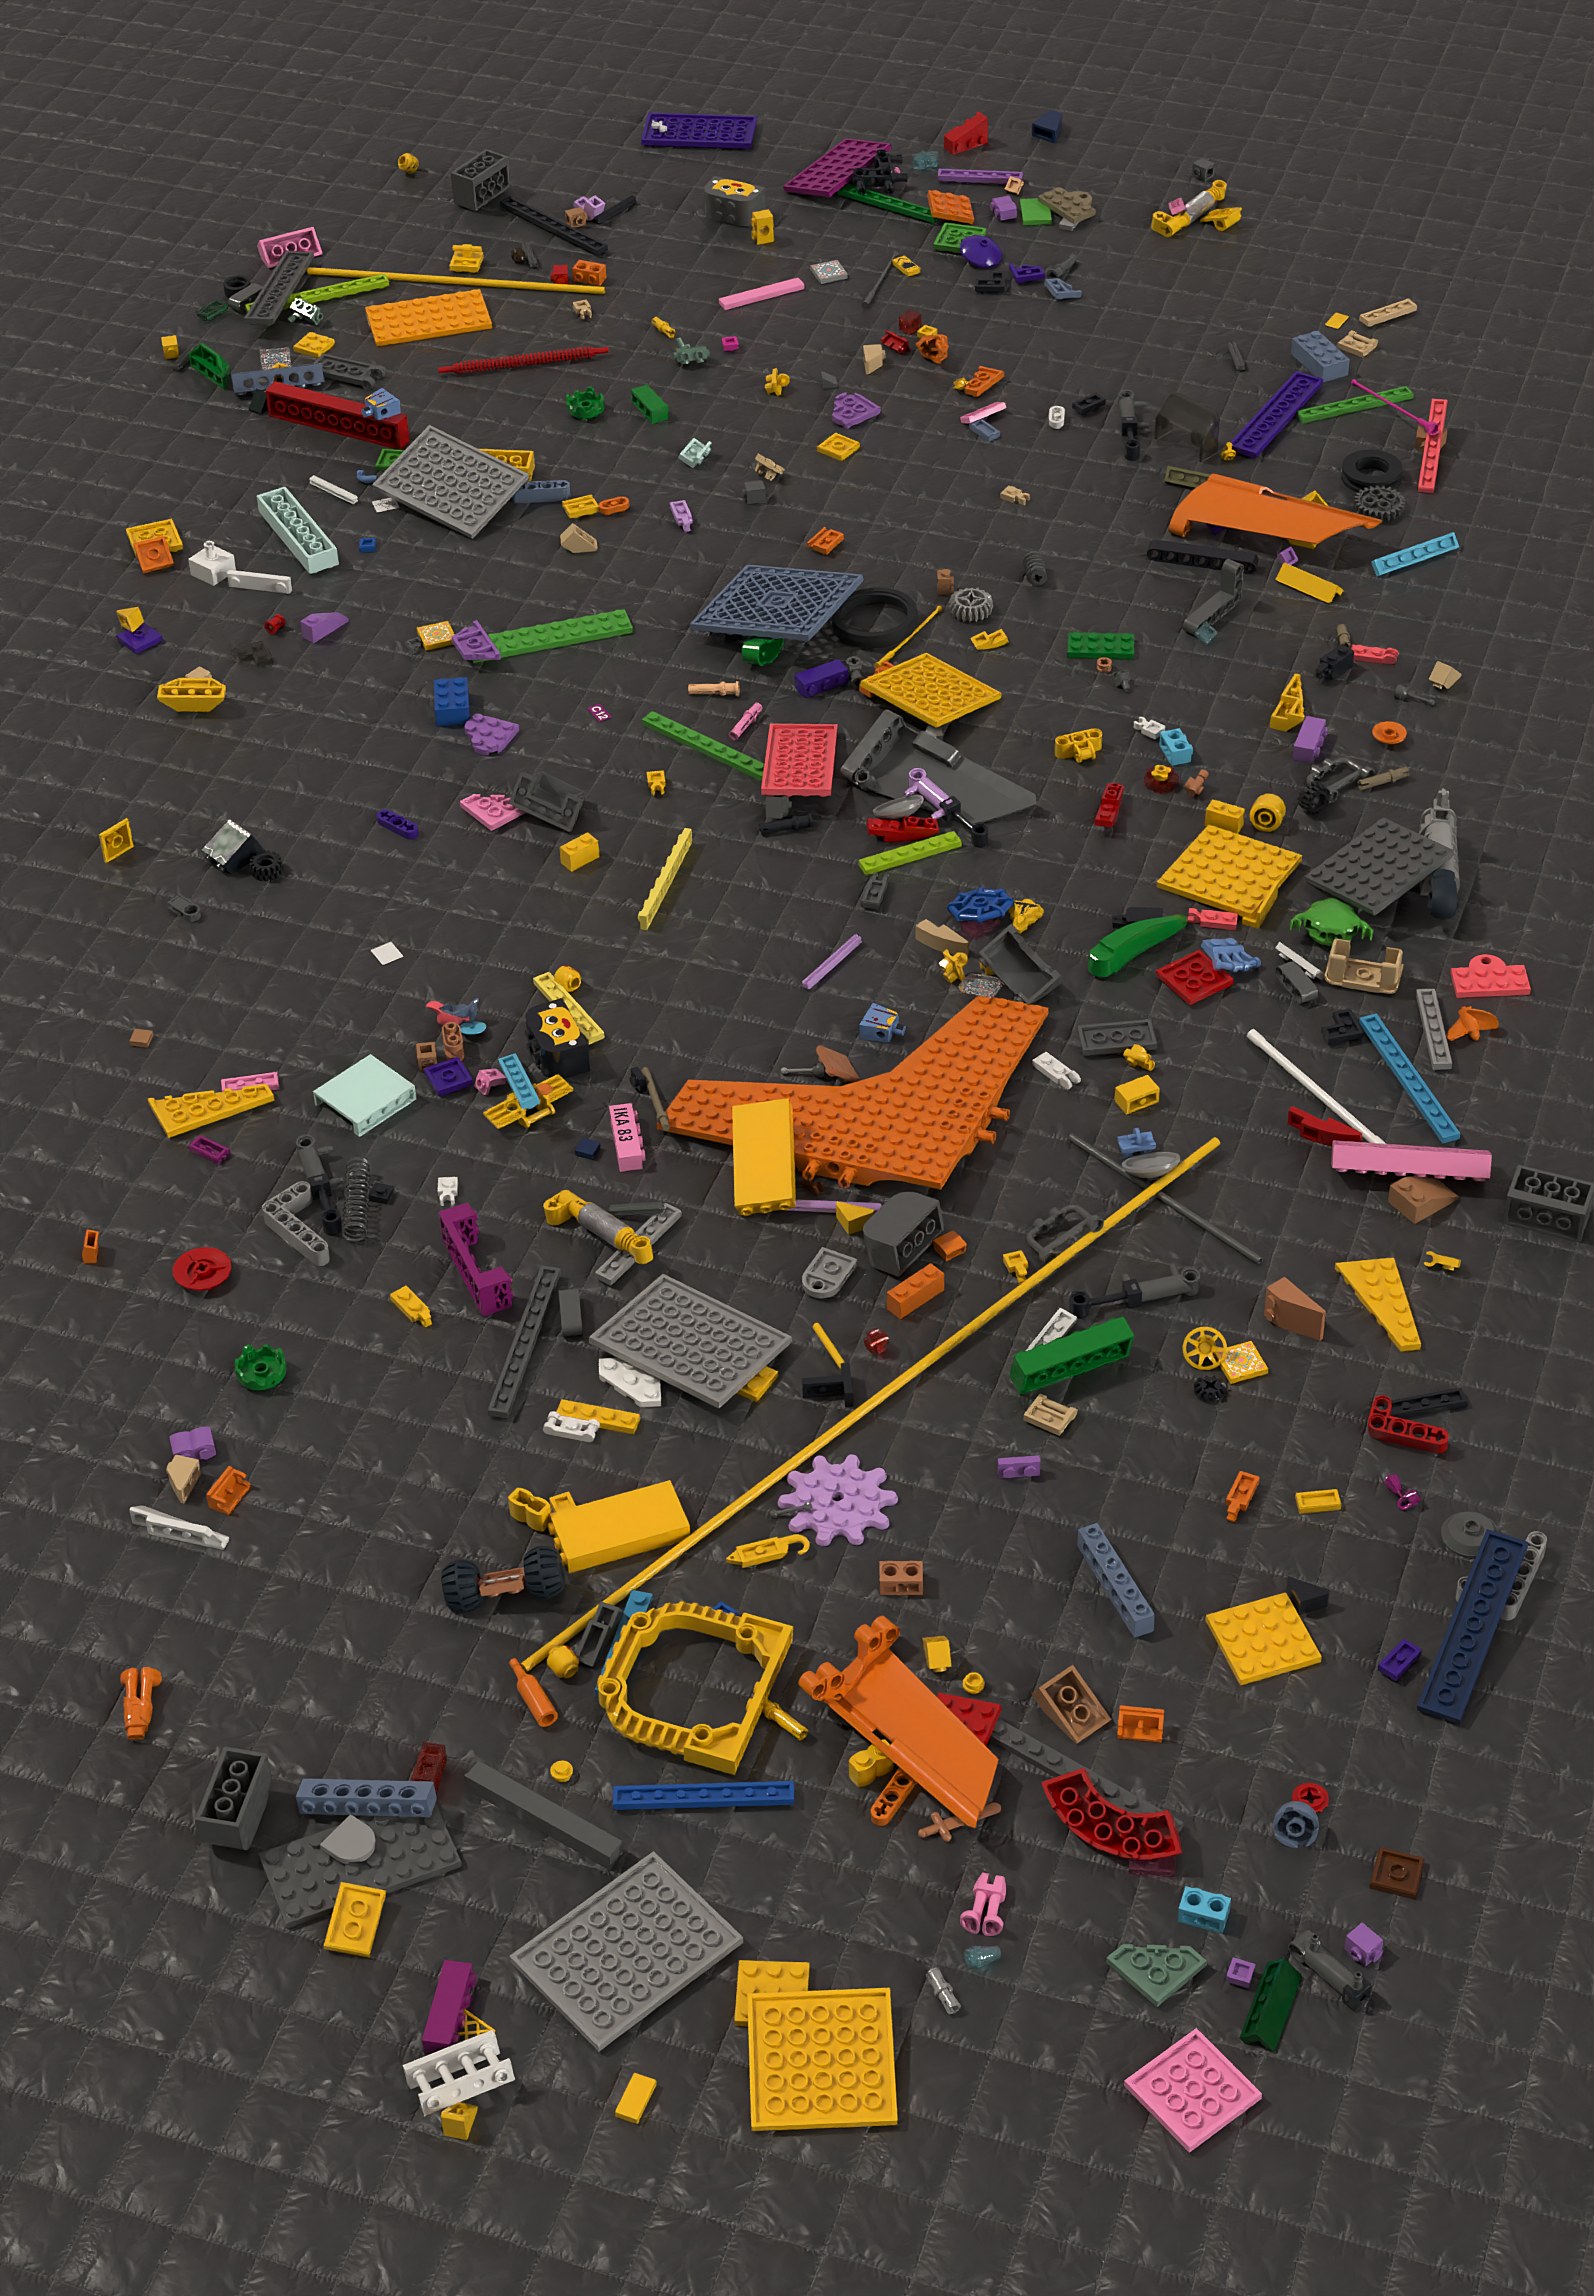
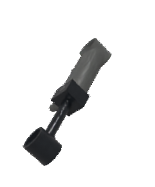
M1122 390L1119 392L1118 398L1121 435L1128 437V440L1125 442L1124 457L1129 461H1136L1140 458V442L1134 439V436H1137V429L1149 428V423H1138L1135 408L1146 407L1147 403L1134 401V393L1132 391Z
M302 1135L296 1140L298 1158L301 1160L307 1181L310 1184L312 1199H320L324 1211L321 1214L323 1231L327 1235L334 1236L342 1231L341 1213L339 1210L331 1208L328 1196H332L331 1187L343 1184L345 1181L343 1177L329 1180L327 1173L324 1171L320 1155L333 1152V1146L316 1148L313 1136Z
M1174 1264L1170 1265L1172 1276L1137 1282L1136 1279L1131 1280L1128 1274H1124L1122 1276V1292L1090 1298L1085 1291L1073 1292L1070 1295L1069 1313L1076 1316L1077 1319H1082L1088 1316L1089 1309L1095 1305L1124 1300L1127 1308L1131 1309L1141 1307L1142 1302L1179 1294L1194 1296L1199 1293L1201 1275L1194 1268H1186L1180 1274Z

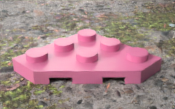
M473 794L460 801L461 808L491 831L527 813L508 804L510 798H505V795L481 797L480 794Z

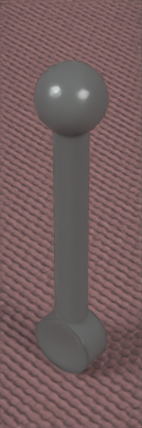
M805 1502L802 1506L779 1511L771 1510L769 1514L772 1518H775L780 1514L803 1509L810 1511L812 1504Z

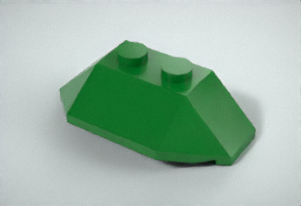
M203 343L189 352L190 366L223 390L227 389L231 378L230 366L219 354Z

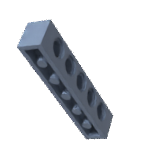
M321 363L231 373L233 390L237 395H244L246 391L255 393L256 388L260 390L267 389L274 383L273 379L276 375L282 377L280 383L291 386L297 385L299 388L306 387V384L318 386L321 385V382H324ZM311 372L312 378L309 380L305 379L304 373ZM292 373L296 374V381H290L289 375ZM261 377L267 379L265 385L259 384L258 381ZM245 379H250L252 381V385L250 387H246L243 384Z
M1098 1523L1078 1529L1077 1547L1133 1637L1136 1638L1153 1632L1155 1614Z
M303 1778L296 1795L300 1814L431 1817L437 1797L434 1783L428 1781Z

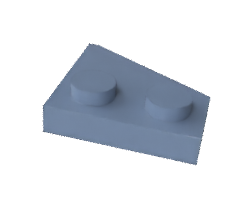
M1059 278L1045 279L1044 285L1055 299L1078 298L1082 295V291L1072 290L1071 285Z

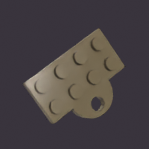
M1057 187L1038 196L1040 203L1073 224L1096 215V210L1091 207L1092 196L1086 192H1067L1063 188Z

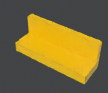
M1278 881L1274 882L1253 918L1243 917V925L1257 929L1260 928L1278 897Z

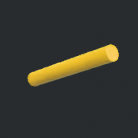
M815 1323L812 1326L813 1330L841 1369V1363H845V1361L820 1324Z

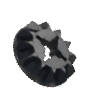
M1205 1375L1204 1378L1199 1377L1197 1382H1194V1393L1203 1401H1219L1226 1395V1383H1223L1222 1378L1217 1379L1215 1375L1213 1377Z

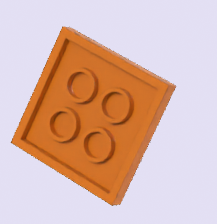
M928 190L927 198L932 217L973 224L974 215L968 197L964 195L957 196L952 193H941L937 190Z

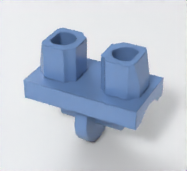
M1134 1128L1133 1134L1118 1136L1117 1139L1124 1158L1132 1157L1133 1152L1140 1151L1141 1154L1151 1153L1152 1149H1156V1143L1153 1140L1151 1131L1140 1133L1139 1128Z

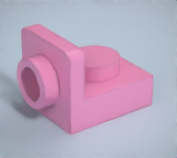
M497 1069L479 1070L474 1086L482 1094L488 1095L491 1086L504 1085L507 1079Z

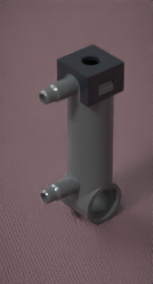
M1305 1930L1288 1944V1950L1292 1957L1300 1963L1305 1962L1342 1995V2002L1351 2010L1355 2011L1370 1999L1372 1984L1360 1972H1356L1354 1975L1320 1944L1317 1934Z

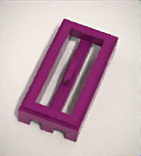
M201 1135L188 1146L190 1152L217 1165L221 1163L220 1160L225 1159V1155H230L229 1148Z

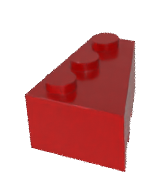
M978 111L975 113L976 116L965 120L963 125L957 126L945 134L944 148L954 155L987 144L988 118Z

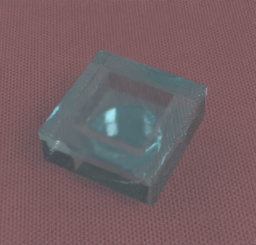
M1205 622L1194 635L1207 645L1218 632Z

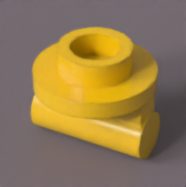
M1227 442L1220 453V457L1224 460H1231L1236 455V452L1232 450V443Z

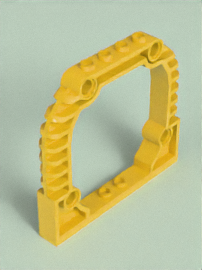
M680 1601L676 1604H671V1602L665 1603L663 1607L656 1610L652 1608L647 1613L636 1612L630 1617L627 1625H623L619 1642L616 1641L613 1646V1655L606 1661L605 1672L598 1678L599 1704L606 1709L607 1717L613 1728L620 1732L623 1737L629 1738L636 1743H644L649 1747H657L659 1750H668L673 1754L684 1755V1761L735 1775L762 1713L764 1702L768 1699L793 1641V1626L743 1613L742 1617L735 1616L734 1613L728 1614L720 1609L714 1610L709 1606L703 1607L699 1606L698 1603L693 1602L689 1604L685 1601ZM675 1628L690 1629L735 1642L739 1652L744 1654L752 1653L765 1671L760 1682L757 1681L755 1683L754 1696L752 1699L749 1698L747 1702V1712L741 1725L732 1722L726 1726L712 1729L706 1724H698L692 1729L645 1717L633 1711L627 1705L626 1679L640 1649L653 1644L661 1631Z

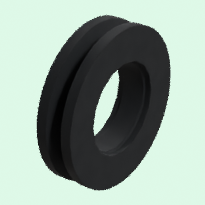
M1372 449L1356 451L1349 454L1343 460L1341 479L1346 487L1358 493L1359 490L1364 491V488L1370 489V486L1376 488V485L1379 488L1385 486V489L1391 487V490H1394L1401 483L1402 463L1397 457L1385 451ZM1372 468L1381 470L1385 474L1370 476L1360 473L1359 470Z

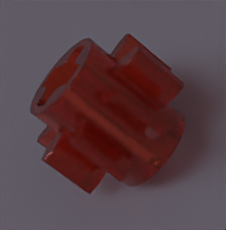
M877 1328L866 1332L868 1337L864 1338V1344L869 1352L874 1351L875 1354H879L887 1350L885 1345L889 1344V1339L883 1330L879 1331Z

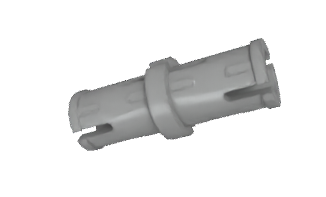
M939 1968L930 1969L928 1974H926V1978L934 1989V1995L937 1999H940L948 2014L956 2013L961 2005L952 1992V1986L945 1981Z

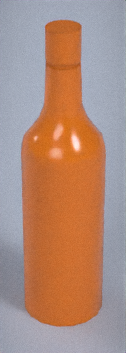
M516 1658L511 1659L509 1664L518 1679L517 1690L538 1725L547 1727L553 1724L558 1718V1713L538 1680L533 1675L525 1673Z

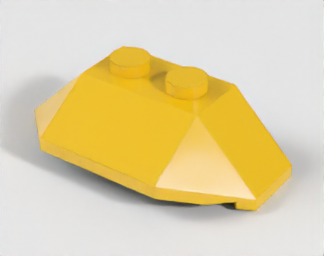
M177 678L165 685H159L157 700L175 711L210 712L224 700L226 685L213 678Z

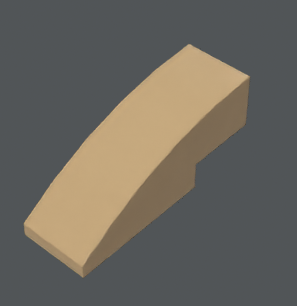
M925 919L916 925V940L941 952L947 949L952 955L959 952L965 953L968 956L969 942L944 924L938 928Z

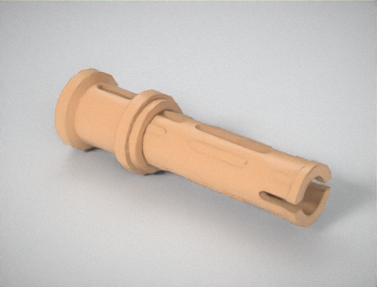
M722 681L720 684H689L688 691L689 695L720 694L721 696H739L740 684L739 681H736V683H725V681Z

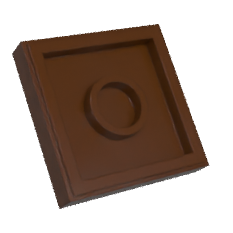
M1379 1847L1369 1888L1415 1899L1425 1858Z

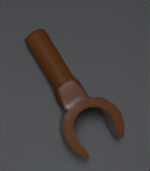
M802 1180L800 1182L801 1185L811 1188L815 1196H819L820 1192H825L821 1181L810 1183Z

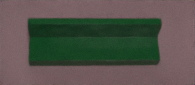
M1285 1958L1267 1962L1239 2037L1245 2044L1260 2041L1270 2052L1276 2050L1302 1978L1301 1973Z

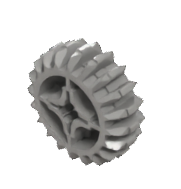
M965 587L964 590L959 589V592L955 591L951 595L949 601L950 613L953 614V617H957V620L962 619L963 622L983 621V618H988V615H991L993 608L992 596L984 590H979V588L967 589Z

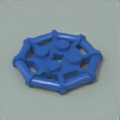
M979 887L977 890L958 893L954 901L947 905V910L955 916L956 921H974L981 924L982 921L1004 917L1005 912L1014 906V899L1006 894L1005 889L1000 888L996 890Z

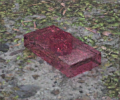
M1176 1856L1154 1860L1129 1858V1874L1175 1877Z

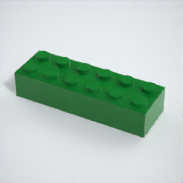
M1124 1316L1117 1319L1111 1318L1106 1323L1095 1324L1084 1331H1075L1070 1336L1058 1337L1050 1343L1039 1344L1028 1351L1022 1350L1014 1355L1009 1377L1021 1396L1128 1357L1134 1334Z

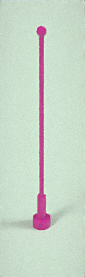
M1353 379L1351 381L1352 385H1357L1358 387L1362 388L1363 390L1367 391L1373 396L1379 398L1380 400L1384 401L1390 406L1396 408L1397 410L1416 420L1418 424L1425 427V431L1428 434L1435 435L1438 432L1439 425L1433 421L1427 422L1422 418H1417L1409 412L1393 404L1392 402L1376 394L1375 392L1359 384L1356 379Z

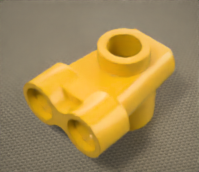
M1134 1044L1131 1049H1126L1123 1054L1126 1063L1132 1067L1139 1065L1151 1071L1155 1066V1062L1151 1060V1055L1147 1054L1146 1050L1140 1045Z

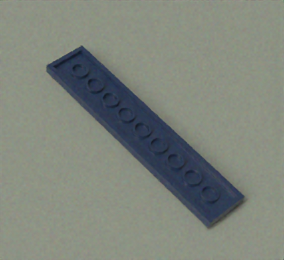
M1489 1529L1486 1530L1417 1705L1418 1711L1457 1724L1461 1723L1528 1549L1529 1542Z

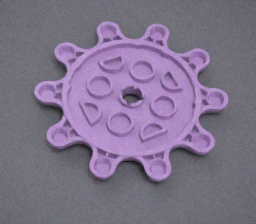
M848 1455L840 1465H831L825 1457L816 1456L812 1462L813 1472L803 1474L798 1471H791L788 1474L787 1483L793 1486L796 1491L791 1494L781 1495L777 1504L781 1509L802 1506L805 1502H810L812 1509L810 1511L805 1509L795 1511L797 1515L791 1519L788 1527L794 1533H799L805 1529H813L817 1533L815 1541L819 1546H828L833 1537L838 1535L845 1536L852 1545H860L864 1541L862 1534L864 1528L872 1526L884 1530L889 1527V1519L880 1510L884 1506L895 1505L898 1502V1496L894 1491H886L879 1488V1485L887 1478L884 1469L876 1468L872 1471H862L859 1469L860 1461L856 1455ZM839 1495L842 1498V1500L840 1501L833 1500L834 1498L839 1497Z

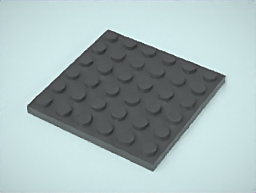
M1383 817L1318 867L1311 870L1305 876L1306 882L1375 916L1452 858L1454 851Z

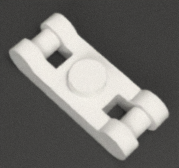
M552 1411L547 1417L548 1422L544 1424L543 1431L548 1435L593 1442L596 1435L595 1432L598 1430L600 1423L595 1419L587 1421L561 1416L559 1413Z

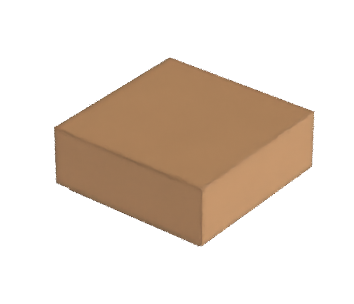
M135 1029L129 1041L130 1046L148 1048L154 1036L153 1031Z

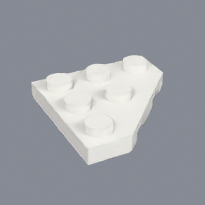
M620 1358L599 1359L600 1380L614 1386V1389L625 1397L629 1396L640 1407L661 1406V1384L659 1378Z

